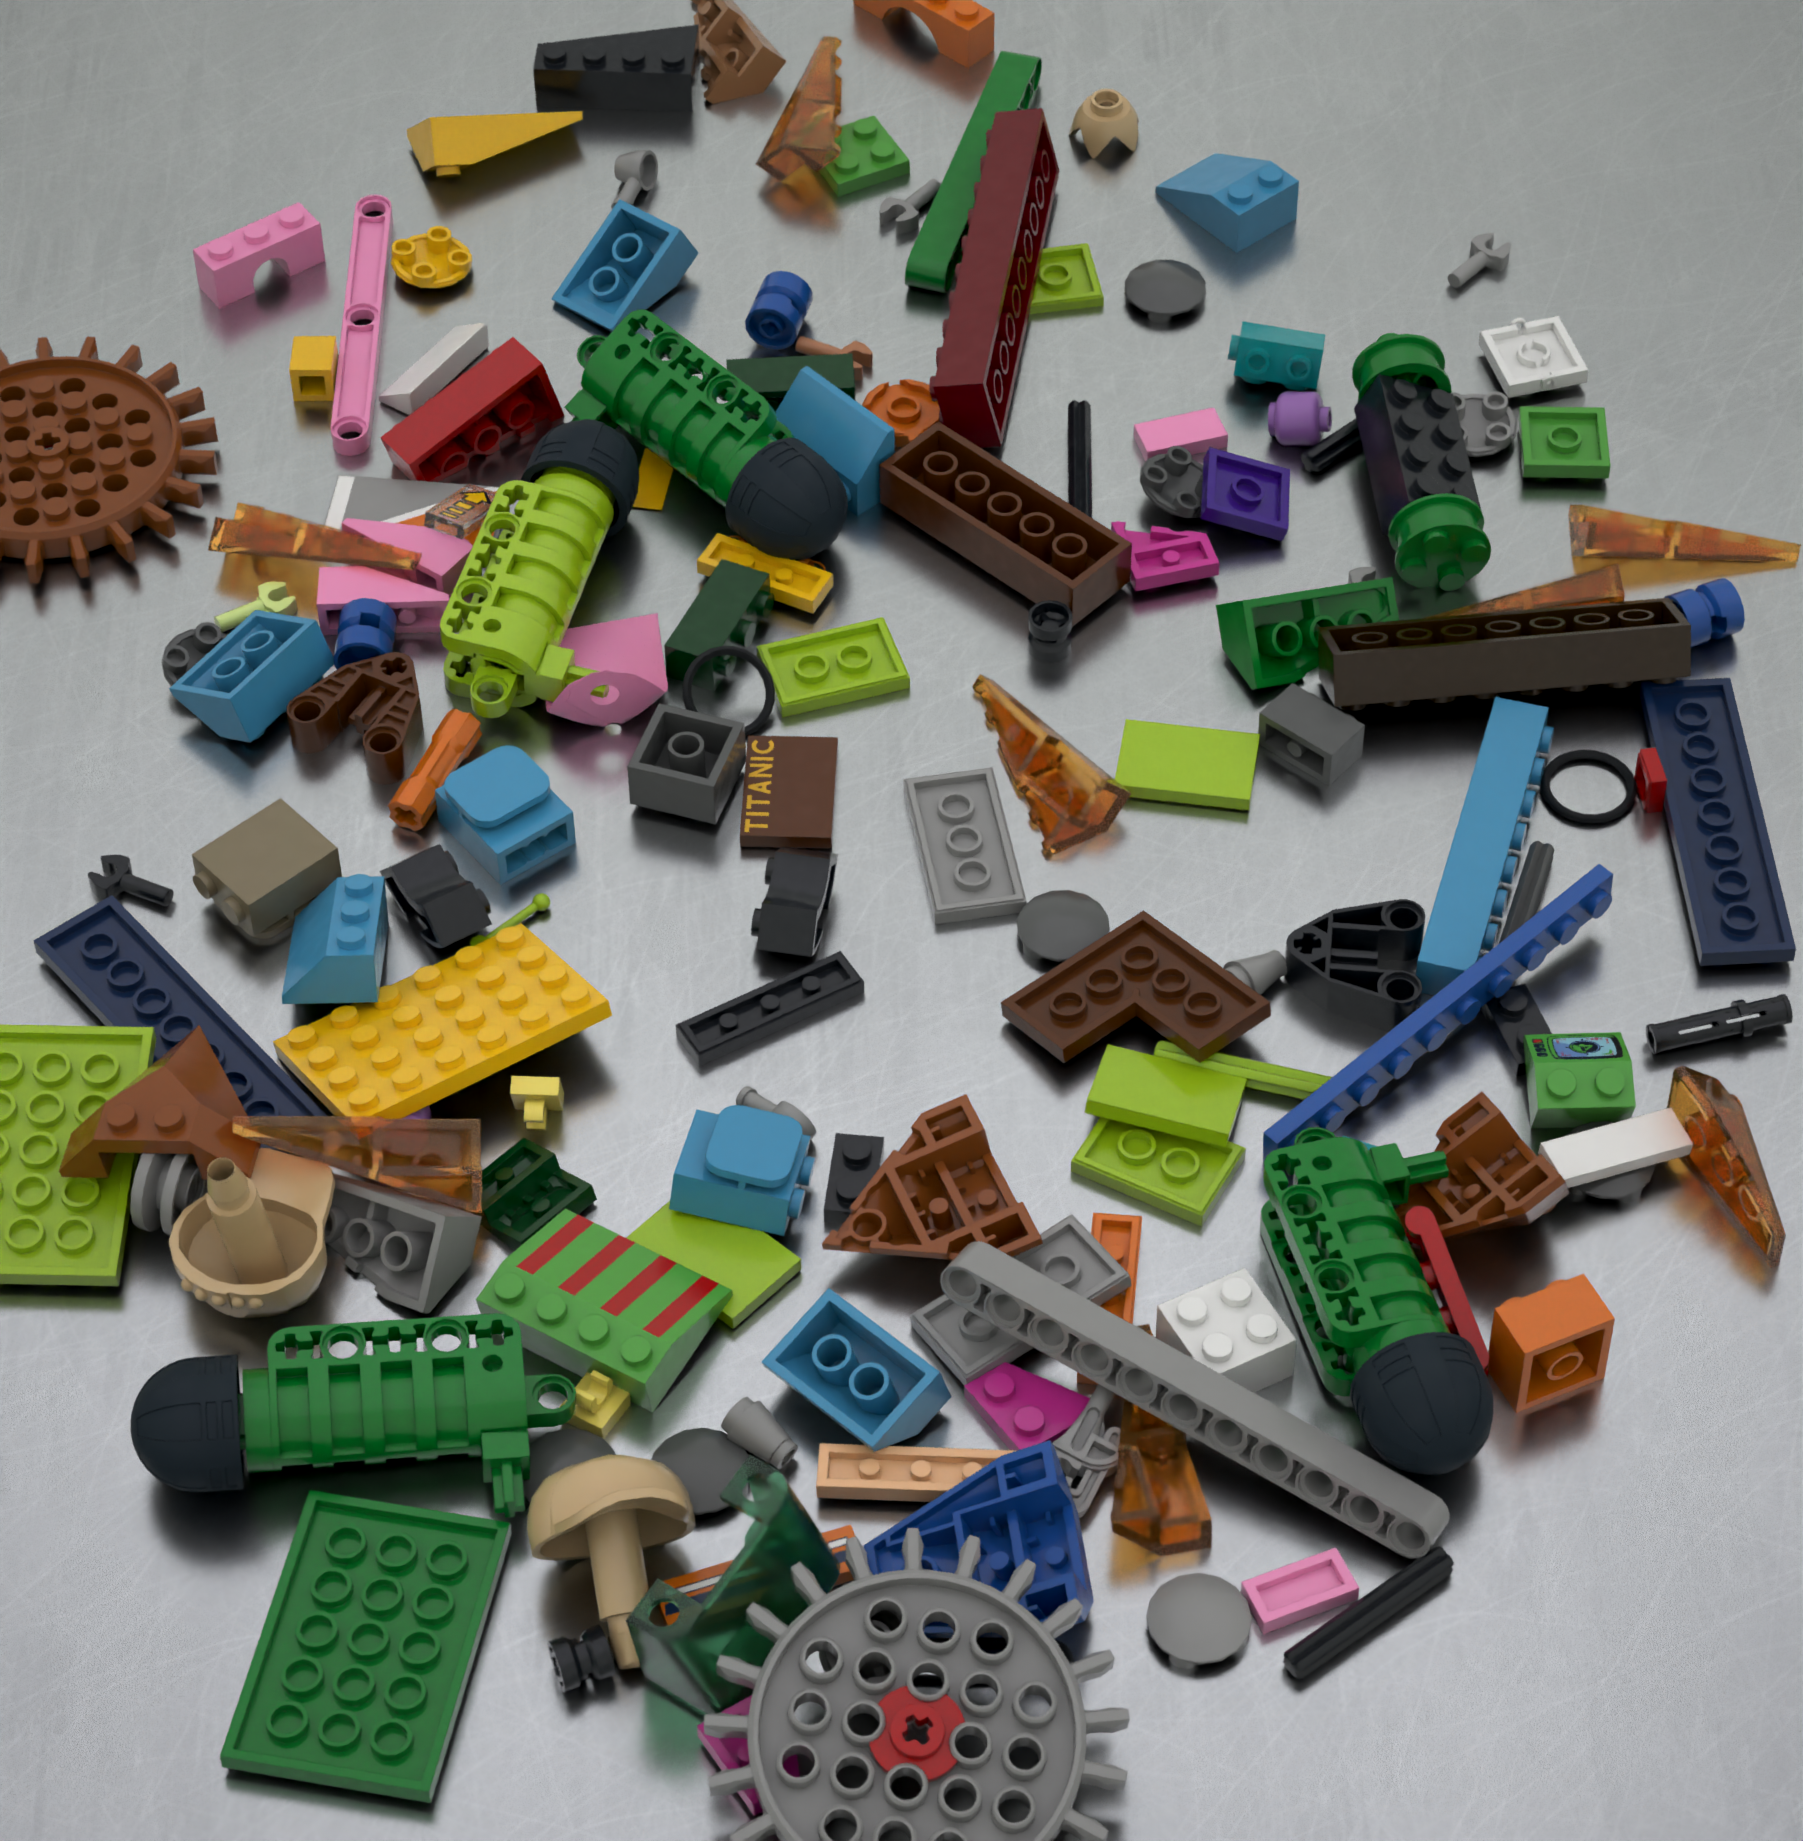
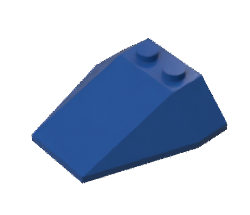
M1051 1440L1000 1456L864 1545L868 1565L873 1575L904 1570L902 1545L907 1528H918L924 1545L921 1561L923 1570L954 1574L959 1563L960 1549L968 1536L980 1537V1562L972 1579L1001 1592L1009 1583L1013 1571L1026 1559H1029L1036 1564L1035 1575L1031 1588L1018 1603L1027 1609L1040 1623L1050 1617L1059 1606L1074 1598L1082 1605L1081 1616L1075 1624L1084 1622L1094 1603L1079 1514ZM941 1621L932 1622L924 1629V1634L927 1638H952L954 1635L952 1628ZM988 1632L979 1638H997L1002 1636L994 1632Z

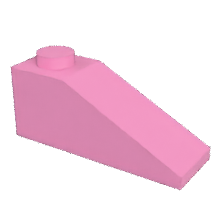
M346 518L341 523L347 555L375 570L450 594V597L473 547L465 538L457 537L442 528Z
M365 566L319 567L317 611L320 629L323 635H338L339 617L344 605L352 600L369 598L384 602L393 609L397 616L396 633L440 632V621L449 602L450 594Z

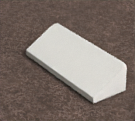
M477 323L455 326L379 395V401L411 415L424 405L426 401L440 392L489 346L486 324Z

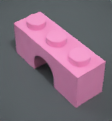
M300 202L193 249L199 288L219 309L255 293L254 275L257 269L270 259H274L290 277L325 261L320 223Z

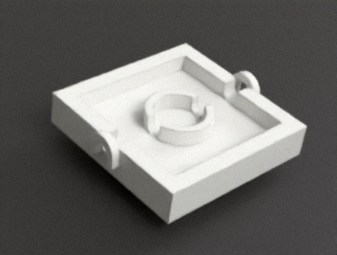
M1559 316L1526 322L1524 318H1516L1509 326L1480 331L1479 345L1507 398L1587 382L1589 370ZM1521 323V329L1518 330L1516 325Z

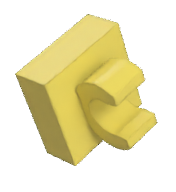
M511 1076L510 1096L514 1108L524 1110L523 1120L526 1122V1130L546 1131L547 1111H563L564 1090L560 1077Z
M595 1370L591 1373L587 1372L575 1387V1413L567 1423L605 1439L631 1405L630 1393L613 1385L611 1378ZM567 1398L560 1407L565 1405V1403L567 1402Z

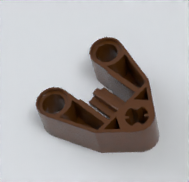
M390 652L344 665L293 698L287 705V717L291 742L294 748L306 754L323 751L340 732H343L349 724L356 726L358 733L364 735L363 749L367 775L370 780L381 785L399 782L407 773L423 729L420 696L414 662L411 657L400 652Z

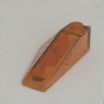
M1683 1065L1675 1068L1667 1108H1672L1693 1142L1690 1155L1683 1157L1769 1267L1778 1266L1786 1234L1740 1100L1734 1094H1729L1717 1078Z

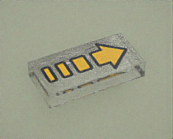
M469 483L427 510L424 526L462 539L482 526L496 493Z

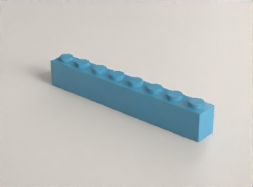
M1495 697L1417 960L1416 976L1421 981L1422 993L1436 995L1481 959L1484 950L1491 951L1495 946L1498 924L1492 923L1494 916L1503 917L1508 896V890L1502 889L1503 883L1512 884L1517 857L1511 856L1512 851L1522 850L1527 824L1521 823L1522 817L1531 818L1536 791H1531L1530 788L1531 785L1540 786L1545 759L1539 758L1540 753L1549 754L1553 739L1554 727L1546 726L1549 707Z

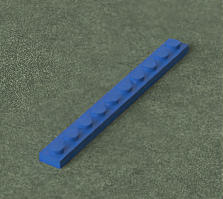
M1600 864L1595 866L1263 1132V1161H1265L1266 1156L1270 1152L1279 1148L1293 1146L1296 1136L1304 1129L1320 1127L1332 1133L1336 1131L1348 1114L1360 1105H1368L1376 1097L1379 1090L1393 1078L1399 1079L1404 1076L1413 1065V1062L1426 1051L1432 1052L1444 1042L1447 1035L1461 1023L1465 1025L1471 1022L1483 1005L1493 997L1499 998L1510 989L1514 980L1527 970L1533 971L1539 967L1550 951L1559 944L1565 945L1570 942L1577 934L1579 928L1591 918L1601 917L1612 902L1613 873Z

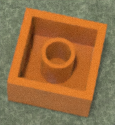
M1585 1274L1568 1280H1556L1547 1285L1543 1290L1522 1298H1510L1494 1309L1488 1350L1489 1374L1515 1413L1604 1379L1615 1318Z

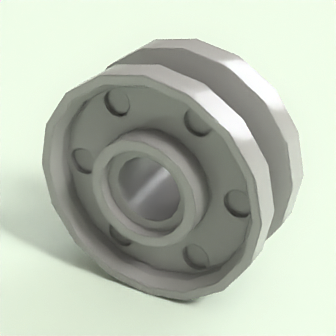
M142 1153L134 1176L130 1204L132 1221L138 1229L151 1232L158 1230L162 1226V1231L170 1237L173 1225L182 1211L208 1192L207 1180H202L193 1154Z

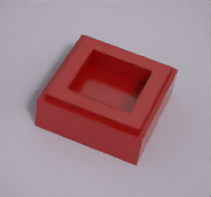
M1656 747L1640 749L1634 776L1637 792L1646 813L1662 812L1667 786L1664 769Z

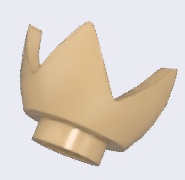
M1100 89L1087 97L1077 109L1069 136L1076 135L1078 130L1081 129L1085 146L1092 159L1107 146L1113 137L1118 138L1127 148L1135 152L1139 118L1131 103L1118 91Z

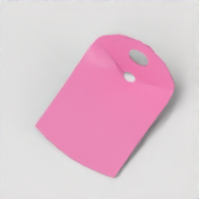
M658 614L567 629L560 647L574 650L575 666L600 672L590 673L567 685L554 702L546 700V709L549 713L572 721L605 727L610 723L624 724L658 700L668 690ZM609 685L607 697L601 698L590 695L596 687Z

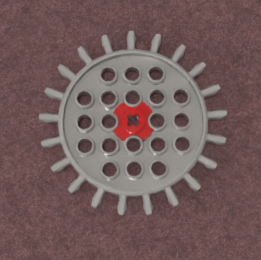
M907 1528L902 1545L904 1570L883 1572L875 1575L870 1571L866 1550L857 1536L846 1539V1565L853 1576V1582L826 1594L819 1586L814 1574L801 1562H798L791 1567V1579L796 1592L807 1602L809 1607L789 1626L776 1618L768 1609L754 1602L746 1610V1620L756 1632L775 1643L762 1667L754 1666L737 1657L719 1656L716 1663L717 1674L729 1682L747 1686L754 1691L751 1698L749 1715L727 1713L704 1715L705 1735L717 1738L748 1739L749 1765L736 1769L722 1770L709 1776L708 1787L710 1795L725 1796L745 1789H755L764 1814L741 1825L730 1835V1841H762L773 1834H776L780 1841H834L826 1834L825 1827L831 1820L836 1818L848 1819L855 1825L857 1831L848 1841H879L880 1836L891 1829L903 1831L907 1834L910 1841H1054L1060 1830L1069 1832L1081 1841H1106L1108 1830L1097 1820L1080 1814L1072 1807L1080 1784L1093 1785L1106 1790H1124L1128 1771L1114 1765L1085 1760L1086 1734L1114 1733L1128 1729L1130 1720L1129 1709L1110 1707L1092 1711L1084 1710L1078 1686L1082 1682L1099 1678L1113 1669L1114 1656L1111 1650L1092 1653L1081 1660L1069 1663L1055 1638L1074 1626L1081 1616L1082 1605L1074 1598L1059 1606L1050 1617L1040 1623L1027 1609L1018 1603L1031 1588L1034 1579L1036 1564L1029 1559H1026L1013 1571L1009 1583L1001 1592L972 1579L980 1562V1537L968 1536L960 1549L958 1567L953 1574L923 1570L921 1561L924 1545L919 1529ZM887 1610L894 1612L900 1618L901 1624L891 1632H882L872 1625L871 1618L877 1612ZM941 1621L952 1628L954 1635L947 1642L935 1643L925 1636L924 1629L932 1622ZM994 1632L1005 1639L1007 1646L1000 1653L988 1654L979 1648L976 1641L981 1635ZM816 1651H827L836 1658L837 1663L830 1671L819 1673L813 1671L807 1665L806 1660ZM875 1661L884 1664L890 1671L889 1677L878 1684L865 1681L859 1671L866 1663ZM929 1672L937 1675L942 1680L943 1687L935 1694L925 1695L918 1692L912 1682L919 1674ZM981 1683L990 1686L995 1691L997 1697L989 1705L978 1706L969 1701L966 1691L972 1685ZM1028 1695H1039L1048 1702L1050 1709L1043 1716L1031 1717L1021 1710L1019 1703ZM814 1702L819 1704L826 1714L819 1723L807 1725L800 1722L794 1713L801 1704ZM867 1713L878 1721L879 1727L871 1735L860 1736L851 1731L848 1726L849 1720L856 1714ZM913 1729L917 1735L926 1732V1744L921 1745L916 1739L907 1742L908 1731ZM963 1736H976L983 1741L986 1750L977 1758H966L956 1750V1742ZM1017 1747H1029L1037 1753L1040 1761L1031 1769H1019L1011 1763L1009 1759L1010 1752ZM803 1754L812 1760L814 1768L804 1777H793L783 1768L785 1760L792 1755ZM855 1765L866 1772L868 1779L861 1787L850 1789L839 1783L836 1777L838 1772L845 1766ZM907 1776L914 1778L920 1784L922 1790L917 1797L910 1800H902L892 1793L890 1786L897 1778ZM953 1788H964L972 1793L975 1803L966 1811H955L946 1804L944 1796ZM1017 1799L1027 1806L1029 1815L1021 1822H1008L1001 1817L998 1807L1005 1800Z

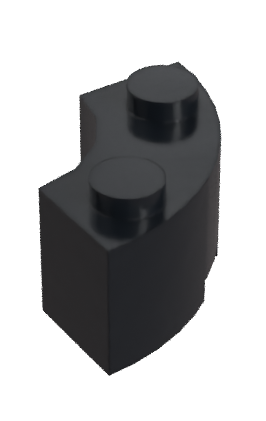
M440 844L427 848L380 871L381 875L385 876V883L407 919L416 915L426 928L421 931V936L435 947L444 948L492 925L488 914L491 913V908L485 894L481 889H475L471 881L465 880L459 874L453 856L448 851H444Z
M782 847L775 852V858H768L765 884L769 885V888L762 902L761 909L756 908L754 910L751 925V935L758 937L757 950L812 957L815 954L823 934V929L817 928V921L822 909L829 910L838 854Z

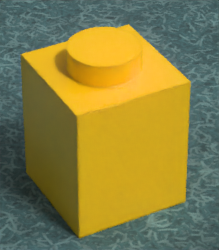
M294 336L289 367L294 401H334L338 365L336 336Z

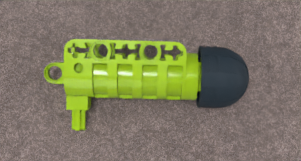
M583 419L554 427L535 446L521 480L508 481L499 487L440 621L441 642L449 651L443 667L446 689L454 695L470 698L472 709L479 716L484 718L501 717L507 713L510 707L530 705L537 700V697L554 702L567 685L590 673L600 672L575 666L574 650L560 647V644L568 629L572 615L578 605L605 538L615 535L624 527L638 493L639 467L636 453L629 441L621 433L605 425L603 422ZM516 500H519L514 509V515L510 513L509 504H514ZM497 529H504L498 539L491 535ZM487 567L484 576L482 577V568ZM474 593L470 603L463 600L466 595ZM466 661L470 662L471 672H467L464 677H458L457 673H464ZM609 685L596 687L590 695L601 698L607 697Z

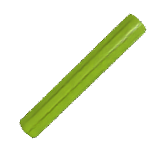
M1165 1040L1158 1041L1154 1050V1056L1247 1078L1246 1088L1305 1100L1332 1078L1331 1076L1220 1052L1214 1053L1199 1063L1175 1044Z

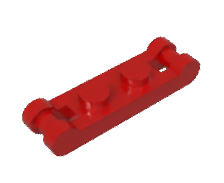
M1415 1206L1405 1216L1406 1237L1412 1247L1421 1249L1425 1260L1419 1263L1422 1273L1431 1291L1437 1290L1443 1306L1439 1308V1311L1450 1333L1463 1337L1471 1343L1488 1378L1489 1353L1436 1218L1429 1208Z

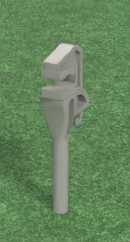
M1099 1384L1095 1388L1087 1406L1075 1422L1060 1438L1053 1442L1062 1470L1066 1474L1065 1478L1077 1508L1079 1519L1086 1514L1103 1479L1115 1473L1128 1454L1125 1452L1126 1450L1120 1448L1125 1436L1123 1430L1114 1426L1110 1427L1105 1433L1104 1416L1115 1393ZM1077 1475L1082 1477L1075 1490L1070 1486Z

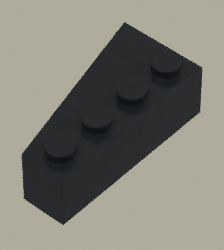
M698 25L538 44L533 67L536 106L693 112L700 67Z

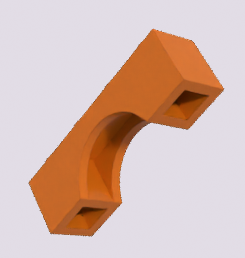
M853 0L854 5L881 20L898 8L911 11L929 28L939 52L966 68H970L994 51V12L972 0Z

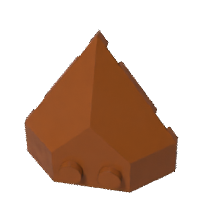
M199 1025L121 1092L100 1106L71 1133L59 1172L61 1177L108 1178L116 1153L193 1154L202 1180H207L209 1164L221 1157L230 1159L246 1177L251 1179L261 1141Z
M1480 1092L1445 1119L1435 1134L1440 1141L1435 1151H1444L1447 1158L1446 1165L1449 1169V1176L1410 1185L1408 1203L1394 1205L1393 1207L1399 1216L1404 1230L1405 1216L1411 1208L1415 1206L1429 1208L1436 1218L1443 1239L1447 1240L1492 1229L1531 1224L1541 1215L1550 1212L1560 1200L1569 1194L1565 1180L1541 1154L1537 1156L1525 1144L1503 1113L1483 1092Z
M965 1094L920 1114L911 1126L913 1133L899 1151L893 1150L849 1207L851 1214L838 1231L832 1229L823 1241L822 1247L825 1250L953 1260L967 1244L973 1241L987 1243L1011 1257L1043 1244V1241L1023 1201L1017 1203L990 1151L985 1129L968 1096Z

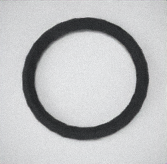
M735 646L711 648L701 653L692 661L685 673L682 684L686 710L698 712L692 699V682L697 670L706 661L721 655H733L743 658L758 670L763 679L766 693L764 707L760 715L751 724L745 726L746 737L757 731L767 721L772 712L775 701V687L772 676L765 664L757 656L745 649Z
M1576 750L1559 755L1545 767L1540 783L1542 795L1553 810L1570 820L1582 823H1601L1620 817L1632 806L1637 794L1636 781L1629 768L1616 757L1595 750ZM1582 758L1595 759L1612 765L1622 774L1627 783V795L1624 801L1611 811L1601 814H1583L1564 807L1556 800L1550 789L1551 776L1559 766L1571 760Z

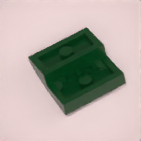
M522 1138L453 1193L455 1201L466 1212L481 1216L480 1225L514 1250L518 1249L565 1208L580 1214L597 1200L591 1184L561 1169L555 1153L526 1138Z

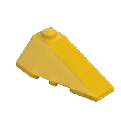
M582 111L429 117L407 129V138L423 172L436 171L439 178L460 176V170L576 123L583 119Z

